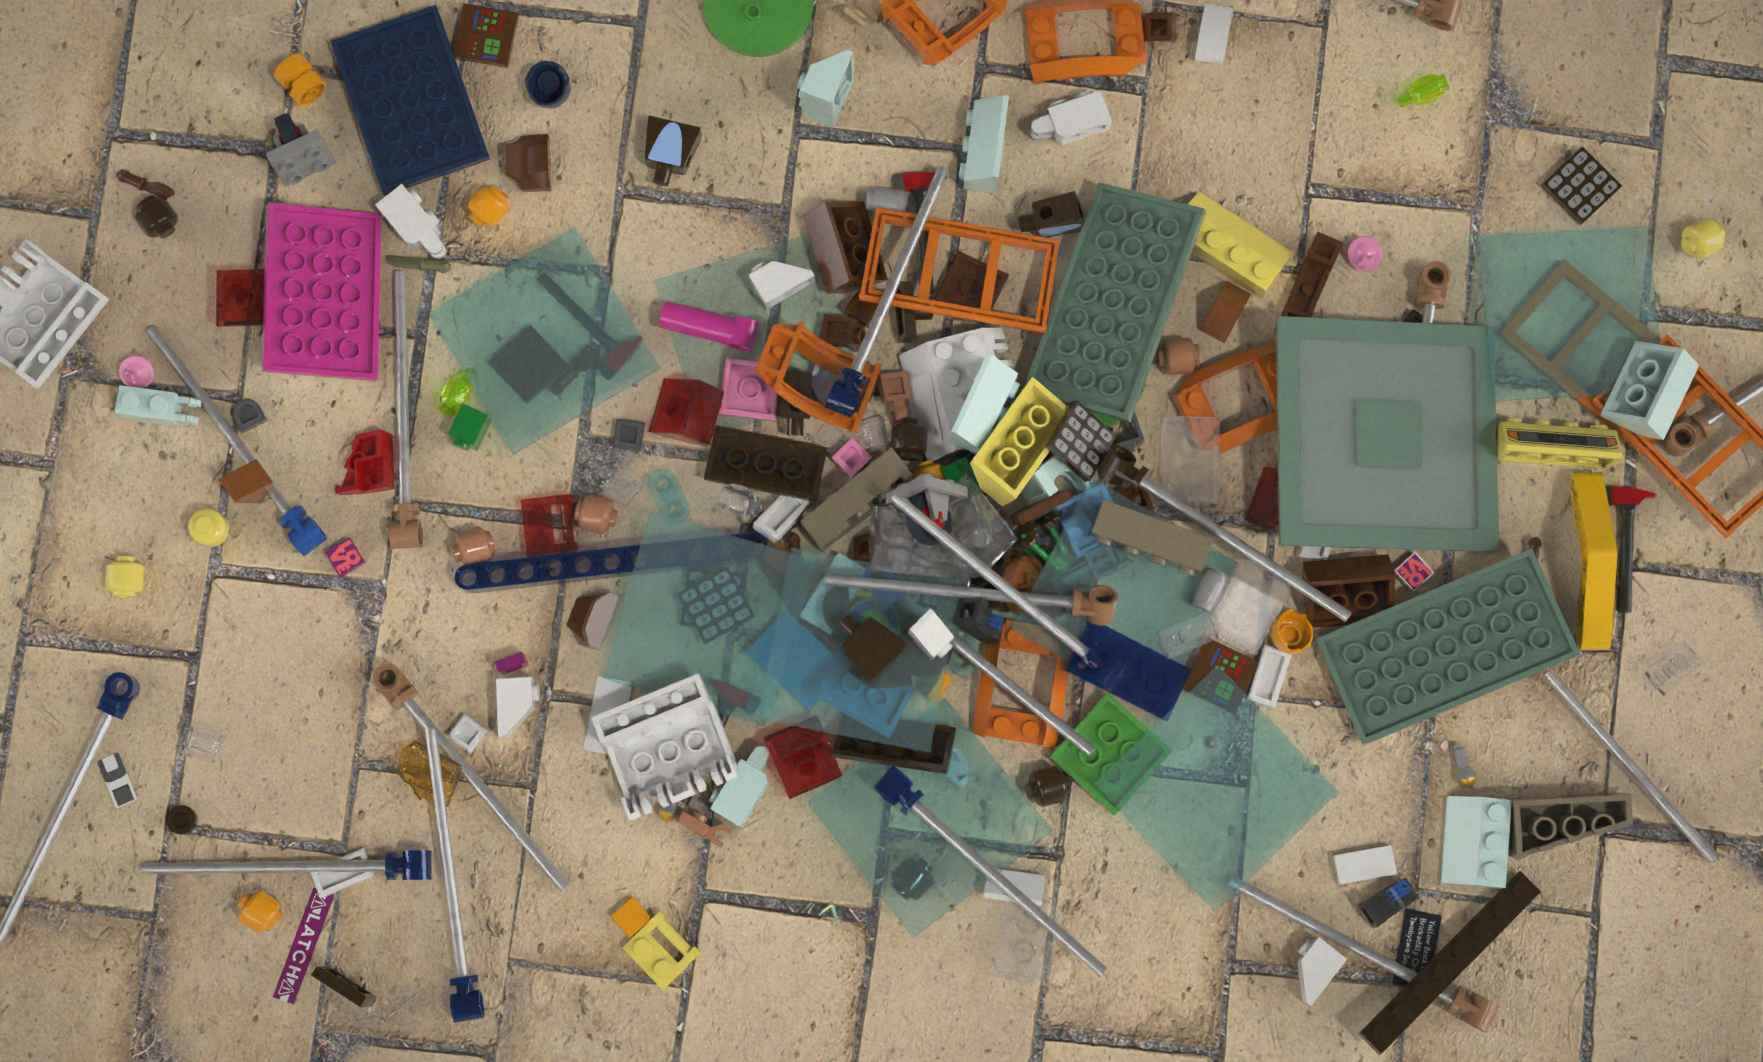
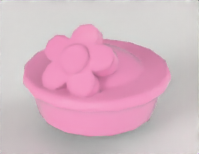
M1368 236L1358 237L1353 240L1347 251L1348 260L1351 265L1361 271H1369L1376 268L1381 262L1383 255L1379 242Z
M131 355L121 362L119 376L126 386L145 388L153 381L154 368L145 357Z

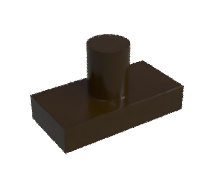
M901 281L896 294L913 296L911 281ZM895 307L899 343H910L916 338L915 320H932L933 313Z

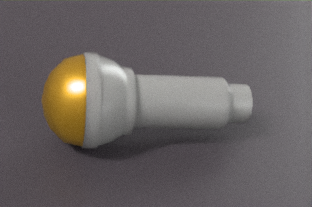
M1461 743L1454 744L1453 754L1458 767L1457 782L1462 787H1471L1476 783L1477 775L1469 767L1466 753Z
M669 798V806L659 807L658 815L661 820L671 822L678 816L677 802L673 804Z

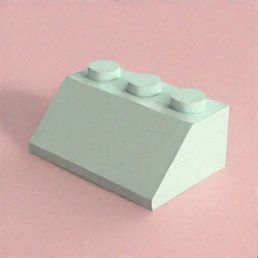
M846 50L810 65L807 73H802L797 88L800 89L798 97L801 98L799 106L802 107V117L834 129L854 80L853 51Z
M1007 95L974 100V108L967 111L966 126H971L970 136H964L962 152L968 153L966 163H961L959 179L964 180L963 189L997 193L1009 96Z
M1635 341L1600 415L1640 436L1664 440L1699 367L1698 363L1684 348Z
M989 353L986 354L952 428L950 443L975 454L1008 410L1004 408L1008 398L1014 399L1020 383L1016 382L1018 373Z
M1447 796L1441 884L1489 889L1506 888L1512 800L1488 797Z

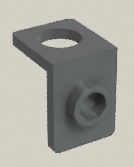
M1135 411L1130 421L1135 438L1115 444L1125 447L1132 453L1136 451L1135 447L1142 445L1144 442Z

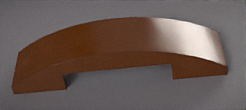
M1317 231L1281 316L1312 317L1344 242Z

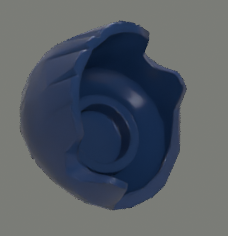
M540 61L530 68L526 76V88L530 98L537 106L555 109L566 102L570 95V77L560 64L552 61Z

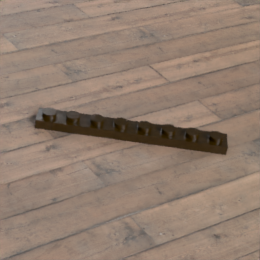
M1521 871L1517 872L1506 884V888L1501 889L1358 1035L1378 1055H1381L1541 891Z

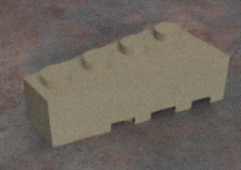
M891 447L884 454L874 459L863 471H859L850 477L847 481L848 483L842 488H836L824 498L826 501L818 507L814 505L802 514L801 527L822 553L886 505V493L896 489L900 484L912 481L913 474Z
M1104 499L1091 533L1092 536L1096 537L1095 542L1108 547H1111L1112 543L1123 547L1122 551L1137 557H1139V554L1149 557L1150 561L1165 567L1168 564L1178 568L1177 571L1189 576H1199L1201 574L1214 540L1208 536Z
M1623 792L1507 798V800H1512L1509 851L1510 857L1514 859H1521L1537 852L1547 851L1563 844L1573 843L1589 836L1599 835L1633 824L1631 794Z

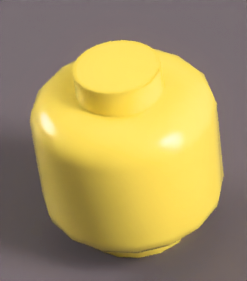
M1702 218L1683 229L1681 247L1686 254L1693 258H1706L1722 248L1725 231L1719 222L1710 218Z
M204 508L191 516L188 530L194 541L204 547L212 548L219 546L226 540L229 534V524L220 512L211 508Z
M117 556L116 561L106 565L105 588L112 593V597L135 598V594L143 590L144 567L142 564L134 562V557Z

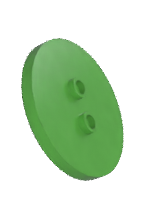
M703 0V10L709 29L725 47L745 56L766 57L787 50L804 35L813 16L814 0Z

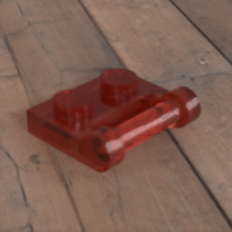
M572 494L521 500L526 554L528 558L579 552L578 542H575L571 508L574 500ZM553 506H560L564 543L555 544L552 516Z

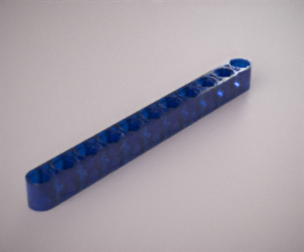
M758 532L466 564L457 569L455 582L463 591L472 594L679 571L687 570V568L696 569L758 562L767 556L769 547L766 538ZM752 540H759L763 543V548L759 553L753 554L747 550L748 544ZM723 544H732L735 548L731 556L723 557L719 554V549ZM695 547H703L706 550L705 556L700 560L691 558V551ZM667 550L677 552V558L672 563L662 561V556ZM639 553H645L649 557L647 564L641 567L634 565L635 556ZM609 557H618L620 564L616 569L609 570L605 567V562ZM587 559L591 561L589 571L585 573L577 571V565L581 560ZM553 563L562 564V571L557 576H550L548 573V569ZM525 566H532L534 569V573L529 579L520 578V571ZM497 569H503L505 571L504 579L498 583L492 582V573ZM469 572L476 573L475 583L465 586L463 584L464 576Z

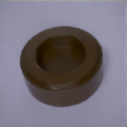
M176 806L167 815V826L175 834L187 835L194 831L198 824L196 812L188 806Z

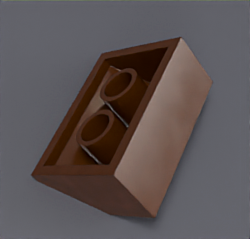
M864 201L824 202L803 214L826 293H848L861 289L872 233V226ZM880 253L874 285L888 280Z
M1389 554L1303 562L1302 580L1352 612L1345 622L1303 595L1306 618L1313 628L1350 625L1393 607L1396 574Z

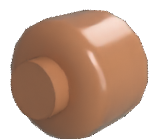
M1190 338L1167 339L1164 341L1163 349H1158L1157 352L1158 365L1164 366L1165 372L1168 375L1191 374L1200 363L1198 344H1194Z
M588 494L584 499H579L574 520L578 521L579 527L583 530L604 534L608 531L609 526L615 527L619 511L614 510L612 499Z
M475 527L456 534L455 544L451 545L455 561H461L466 568L489 562L492 559V553L496 552L490 532H485L481 527Z

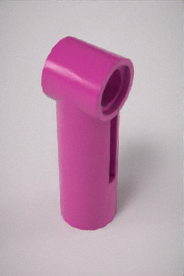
M669 301L664 303L659 322V328L723 343L730 348L744 352L753 351L760 325L757 321L746 317H730Z

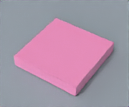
M726 358L719 415L776 422L779 394L755 372L758 364L757 361Z

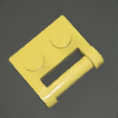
M659 911L623 949L664 990L701 952L696 947L692 948L665 920L666 916ZM656 928L684 956L679 962L651 935Z

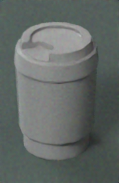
M868 188L866 210L875 212L876 207L901 212L907 211L908 193L904 189Z
M1211 567L1205 569L1193 596L1192 605L1213 614L1229 585V576Z

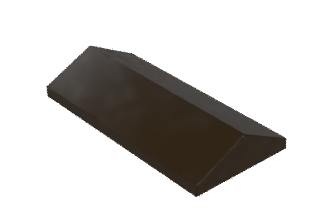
M716 426L704 480L816 502L828 447Z
M842 713L831 757L947 774L952 759L956 727L899 719L894 731L888 738Z

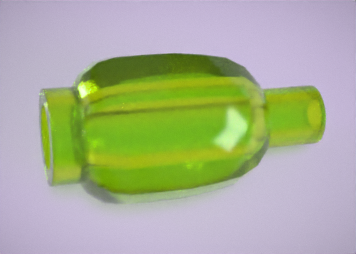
M1429 74L1413 82L1408 92L1397 97L1401 108L1411 103L1422 106L1440 99L1445 91L1450 88L1444 74L1439 76Z
M466 367L461 376L453 377L447 383L439 398L441 404L439 407L440 412L449 417H454L462 403L467 404L472 394L471 380L476 373L473 369Z

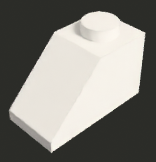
M776 261L768 264L762 262L752 268V273L749 274L750 283L766 310L815 283V275L812 270Z
M931 608L909 629L907 636L931 660L937 655L940 658L944 657L953 647L950 642L954 636Z
M532 677L496 679L499 738L508 739L535 710V701H540L539 684H535Z
M1315 937L1313 940L1308 938L1298 950L1301 954L1297 964L1302 1002L1307 1006H1312L1347 960L1320 937Z

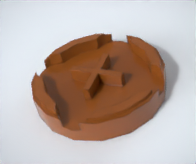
M1018 555L1007 565L1003 579L1019 592L1039 593L1046 589V583H1043L1042 575L1046 576L1044 567L1034 556ZM1006 602L1008 608L1014 612L1026 613L1017 604Z

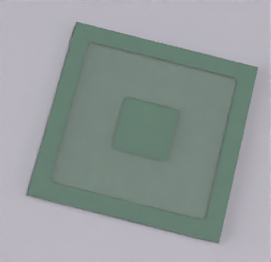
M1277 316L1279 546L1499 552L1494 326Z

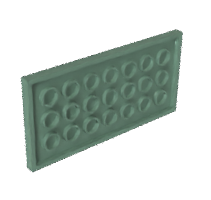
M1099 182L1046 324L1047 330L1042 335L1024 386L1033 377L1065 405H1070L1072 401L1078 400L1090 412L1130 423L1206 215L1205 209Z
M1532 548L1316 639L1363 746L1581 655Z

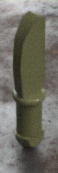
M393 255L387 256L388 263L394 267L420 269L421 271H439L441 273H447L451 269V264L444 259L441 261L425 259L424 257L420 259Z

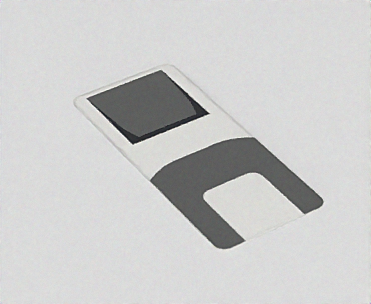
M119 753L99 760L98 766L115 808H120L136 801V794Z

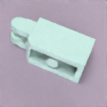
M119 385L115 414L127 421L173 427L178 426V423L198 425L199 418L193 415L180 414L181 406L199 408L202 401L195 398L181 397L175 392Z
M766 746L756 747L747 761L740 759L737 764L739 777L727 781L722 789L717 787L709 800L712 803L710 809L739 828L743 827L769 785L767 775L763 773L768 764L767 761H770L769 758H771Z

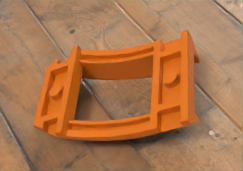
M884 0L880 6L884 22L891 21L925 58L922 64L936 66L970 42L1005 11L1007 0H983L988 7L948 39L915 4L919 0Z
M1042 0L1026 3L1024 12L1027 15L1031 56L1030 69L1035 84L1055 79L1060 81L1091 76L1126 77L1127 73L1133 68L1139 67L1147 60L1142 6L1131 0ZM1091 9H1113L1117 56L1060 59L1056 13Z
M799 321L798 325L784 326L785 323L773 324L755 372L777 394L801 411L826 423L857 433L882 364L876 363V366L866 363L860 377H852L849 372L856 355L845 352L820 339L806 329L803 322ZM795 350L818 366L846 378L835 409L811 400L783 381Z
M1273 340L1242 351L1187 376L1173 395V398L1195 448L1206 451L1211 449L1224 453L1240 444L1277 430L1276 341ZM1254 364L1275 412L1223 434L1201 385L1242 367Z
M1004 618L999 642L996 644L985 643L983 657L996 668L1000 648L1056 657L1048 709L1062 719L1071 660L1070 648L1041 624ZM981 670L971 733L984 738L988 736L1043 745V747H1057L1059 732L1035 713L991 706L994 680Z

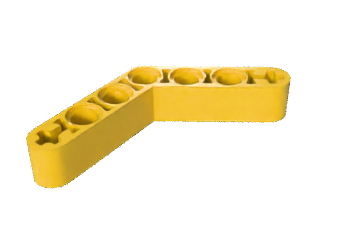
M1572 472L1570 476V495L1581 552L1576 643L1578 650H1609L1612 636L1617 547L1602 472Z

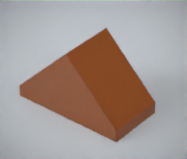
M1226 281L1200 331L1225 343L1251 294Z
M257 459L219 479L235 503H261L273 483Z

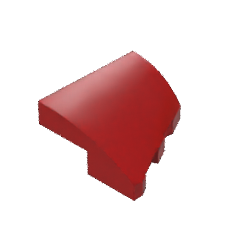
M379 429L355 436L352 444V453L347 458L344 466L348 471L342 487L337 485L336 494H367L395 489L392 434Z

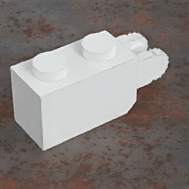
M1088 90L1077 95L1076 99L1070 101L1062 99L1052 103L1051 107L1047 109V115L1033 120L1030 127V136H1032L1034 141L1054 137L1057 143L1065 145L1109 130L1112 119L1101 90L1094 93L1092 90Z
M401 184L375 204L380 213L411 250L419 251L424 247L431 257L437 260H441V258L446 256V248L438 237L441 232L436 226L440 221L430 209L426 212L419 205L422 199L413 188L407 191L403 184Z

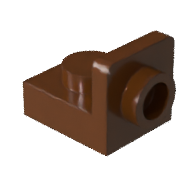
M824 314L819 338L833 346L847 347L853 352H858L866 330L864 324L856 318Z

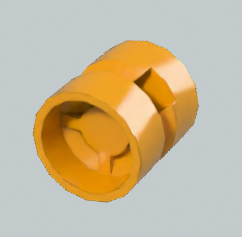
M302 53L293 54L286 58L274 71V77L284 89H290L288 94L299 107H304L314 102L324 93L327 87L326 82L317 71H312V65Z

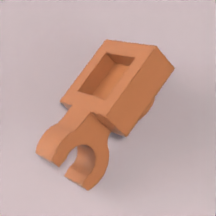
M907 371L881 373L877 378L881 403H890V423H901V419L908 418L904 402L912 399Z
M693 810L690 815L683 812L678 821L681 825L708 838L714 845L723 847L724 844L716 839V834L721 830L730 834L731 829L728 826L719 824L711 827L706 824L708 818Z

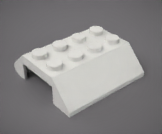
M25 238L18 248L32 258V261L29 262L16 251L12 254V257L18 264L28 269L22 278L10 267L4 265L0 269V271L15 281L12 285L0 276V362L39 390L109 299Z
M979 328L932 340L899 355L902 371H907L908 378L930 372L943 445L927 449L925 453L927 461L933 460L934 463L953 458L955 453L966 450L950 443L951 431L986 354L989 353L995 357V354H1002L1009 350L1007 343H1001L1006 340L1003 328ZM1000 360L1010 368L1013 367L1012 360ZM1018 389L1015 396L1019 395L1020 389ZM1016 397L1014 399L1008 398L1004 408L1009 409Z
M699 673L591 717L601 745L607 748L624 794L621 801L630 821L642 817V809L646 815L652 813L651 798L657 796L659 804L664 808L669 806V798L674 804L695 795V784L699 792L707 790L704 776L711 774L716 785L723 783L722 773L726 781L739 777L736 759L717 708Z

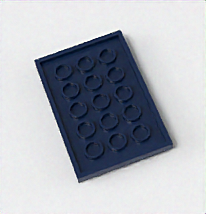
M436 5L330 41L384 196H387L401 184L407 189L491 160Z

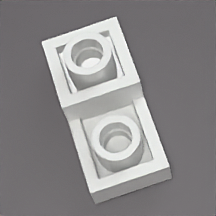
M1205 4L1195 61L1223 64L1233 16L1232 7Z

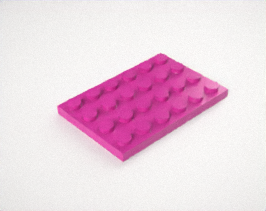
M272 202L266 205L262 372L376 381L378 379L381 214Z

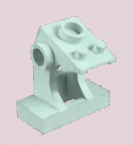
M1053 454L1039 465L1020 493L1028 505H1032L1059 491L1054 484L1057 476L1066 478L1077 494L1091 488L1090 483L1093 480L1084 482Z

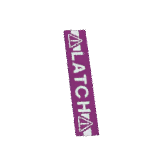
M313 888L273 994L274 998L291 1004L295 1003L334 894L320 898L317 889Z

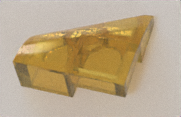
M414 741L402 749L397 774L405 783L412 787L414 794L419 800L425 798L435 809L427 747ZM439 753L446 808L448 809L463 765Z

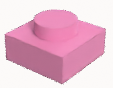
M851 438L832 457V460L849 477H852L861 471L872 460V457Z

